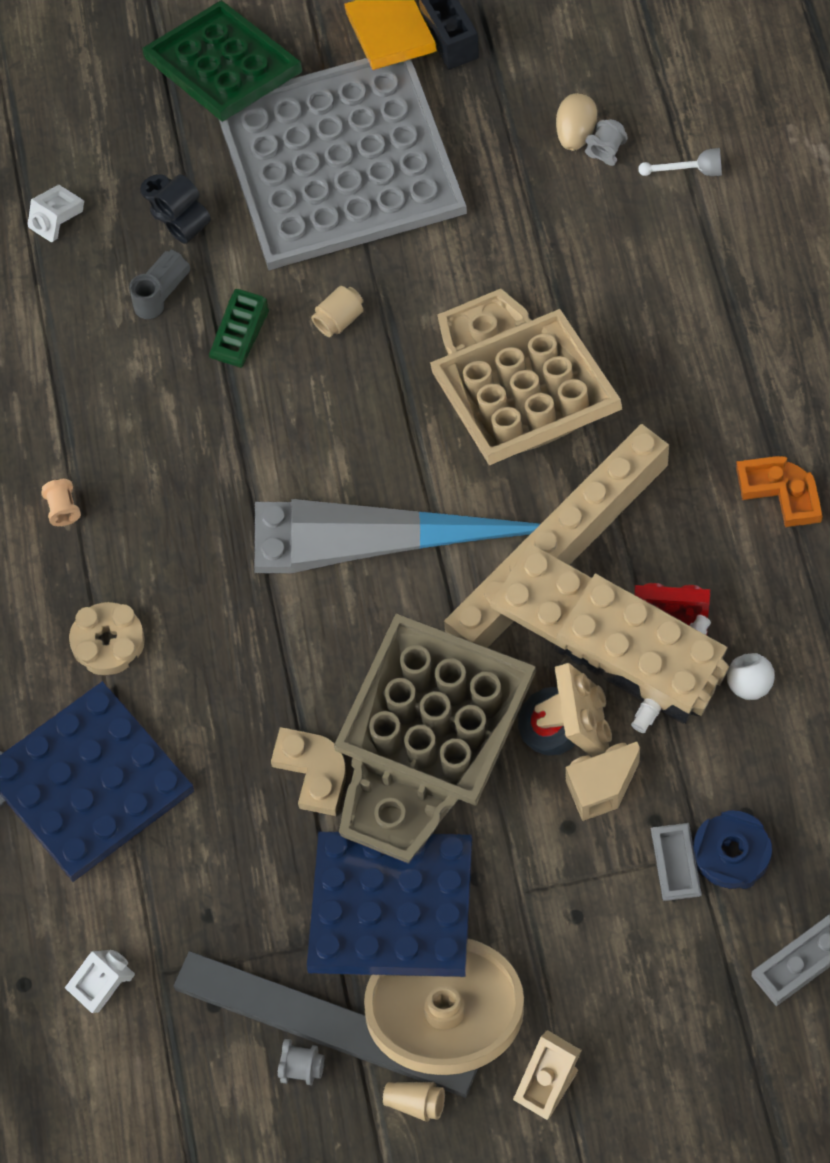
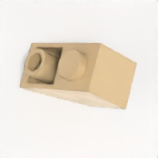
M638 742L628 745L626 743L615 744L608 748L606 753L595 757L589 755L579 757L572 761L570 766L566 767V783L582 821L618 809L639 765L640 747Z

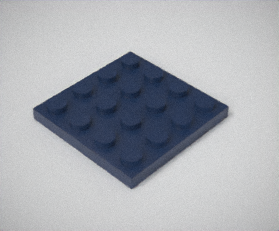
M103 681L0 755L1 797L72 882L194 792L191 782Z
M319 832L307 957L308 973L466 977L472 835L432 834L410 863H406L346 839L339 832Z

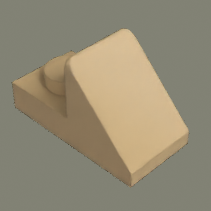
M547 1030L540 1037L513 1100L548 1120L578 1072L575 1064L582 1050Z

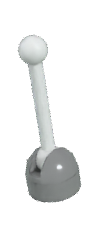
M720 148L703 151L697 161L657 165L643 162L639 166V173L643 176H648L651 172L698 167L705 176H722Z

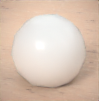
M758 653L744 654L735 658L727 671V683L730 689L745 700H757L767 695L775 679L774 668L771 662Z

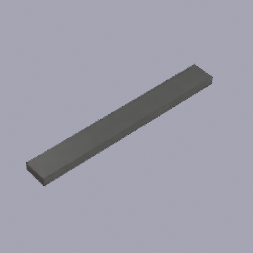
M190 951L174 984V989L178 992L415 1080L435 1082L437 1087H443L445 1091L467 1098L478 1070L477 1068L459 1074L434 1075L406 1068L390 1059L376 1045L370 1035L364 1015Z

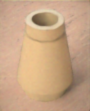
M388 1082L383 1093L384 1106L391 1107L426 1122L430 1119L438 1120L440 1118L445 1102V1090L443 1087H437L435 1082Z

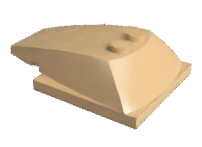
M498 289L437 315L448 355L430 362L432 373L489 465L515 454L553 442L586 424L622 410L621 399L560 309L531 320L529 313L522 305L505 291Z

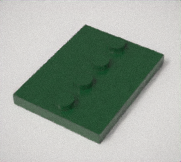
M222 0L142 48L144 58L222 122L303 72L301 61Z

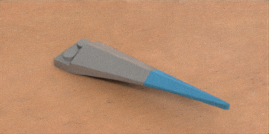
M291 499V502H255L254 573L291 574L337 563L420 548L530 535L540 524Z

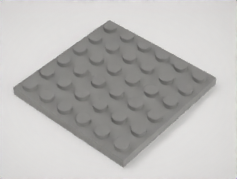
M364 58L293 78L224 122L219 120L268 270L467 214L464 198L411 59L372 70L368 59Z

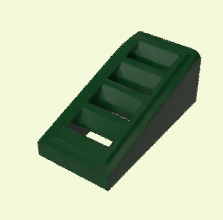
M237 288L234 290L210 350L209 357L211 359L240 368L243 367L269 312L265 297ZM236 319L248 321L249 325L237 322ZM232 331L244 335V338L230 335V332ZM226 343L239 347L240 349L237 352L234 350L224 348L223 346Z

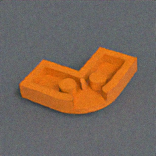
M783 456L737 461L736 470L742 500L779 495L785 527L821 523L822 511L816 483L811 472L807 473L801 467L787 462V457Z

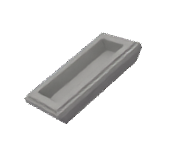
M689 823L651 828L663 901L702 896Z

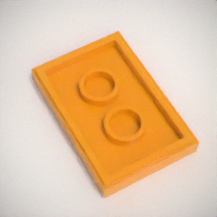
M355 0L344 4L346 14L372 70L437 51L435 40L415 0Z

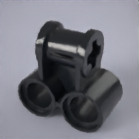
M156 174L148 177L141 184V194L150 202L152 216L165 223L169 232L181 243L187 244L211 222L208 211L196 201L200 197L199 191L184 175L178 174L171 180L165 175Z

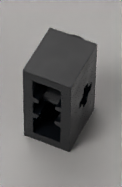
M419 0L420 12L435 40L436 49L448 70L479 58L478 33L459 0Z

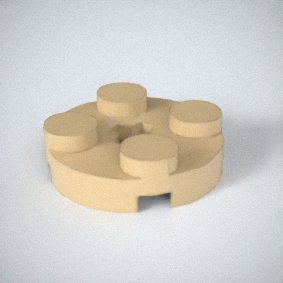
M105 602L82 608L77 612L75 622L70 629L69 642L74 657L78 662L86 666L88 671L98 675H113L123 672L129 667L128 664L134 660L136 655L137 658L140 656L144 648L145 637L141 622L130 606ZM105 632L117 635L116 638L110 639V645H103L102 641L98 639L99 636Z

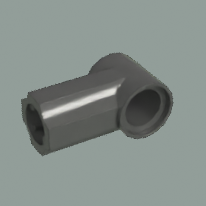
M172 249L169 252L165 251L146 274L137 275L131 280L129 290L133 309L137 316L143 319H153L163 312L165 299L190 272V265L181 254Z

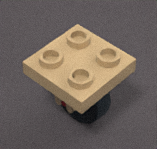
M570 663L555 667L558 688H543L532 694L522 706L518 719V729L523 741L535 752L547 756L561 755L572 749L575 745L592 757L606 753V750L609 748L608 742L612 740V733L609 724L604 719L603 707L606 706V698L602 688L593 683L584 673L578 671Z

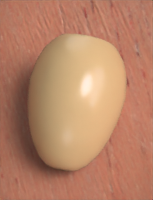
M578 93L570 94L559 106L556 118L557 135L561 145L567 150L575 151L586 144L587 136L592 135L595 129L597 107L589 96Z

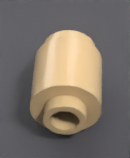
M339 286L315 308L316 313L312 315L311 319L318 330L325 336L331 337L334 333L340 334L363 312L361 305L363 299L354 288Z

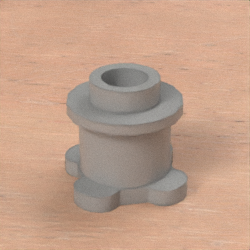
M612 119L601 120L596 125L597 132L595 135H588L585 140L588 144L585 153L591 158H597L613 166L617 162L615 154L619 146L625 144L628 139L627 133L623 125L618 121Z
M284 1039L278 1066L280 1082L287 1084L289 1078L306 1080L307 1085H312L315 1078L321 1079L325 1057L322 1054H318V1046L313 1045L311 1049L295 1047L291 1045V1039Z

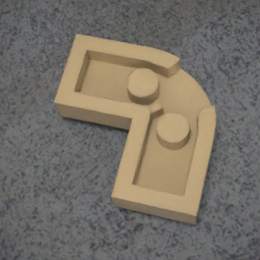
M280 727L271 759L272 767L306 774L298 801L299 809L336 816L346 780V766L342 753L335 751V743L324 736Z

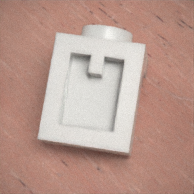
M57 185L31 199L28 227L45 239L53 242L58 239L60 224L83 212L84 200L64 187Z
M92 951L65 988L91 1013H98L120 983L131 981L135 973L127 967L128 961L117 951Z

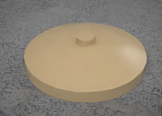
M472 939L467 941L466 977L371 975L365 991L366 1023L376 1045L396 1063L411 1070L427 1074L450 1075L464 1073L480 1068L495 1060L516 1038L524 1015L523 988L513 966L496 950Z

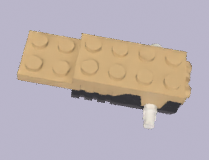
M528 543L491 601L490 608L554 643L556 653L563 657H570L572 662L579 666H586L588 671L597 676L598 674L604 676V680L643 701L635 715L634 722L631 724L640 733L646 732L647 727L652 725L659 712L668 715L682 724H686L691 715L702 716L714 694L716 686H720L730 667L724 661L728 647L706 635L708 632L706 630L710 626L711 621L705 616L697 615L694 623L691 622L689 626L603 577L594 574L591 578Z

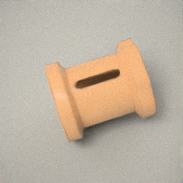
M68 479L52 480L42 487V496L48 501L50 508L48 518L53 526L70 525L81 516L80 509L74 505L72 498L73 484Z

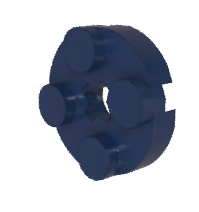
M735 810L721 812L720 816H716L711 820L710 818L707 819L699 827L694 840L697 871L711 883L729 889H747L752 887L765 874L771 860L772 843L770 837L768 838L767 833L763 829L764 826L754 816ZM732 841L739 843L738 849L743 852L740 856L736 855L734 858L726 856V852L721 849L723 845L730 846Z

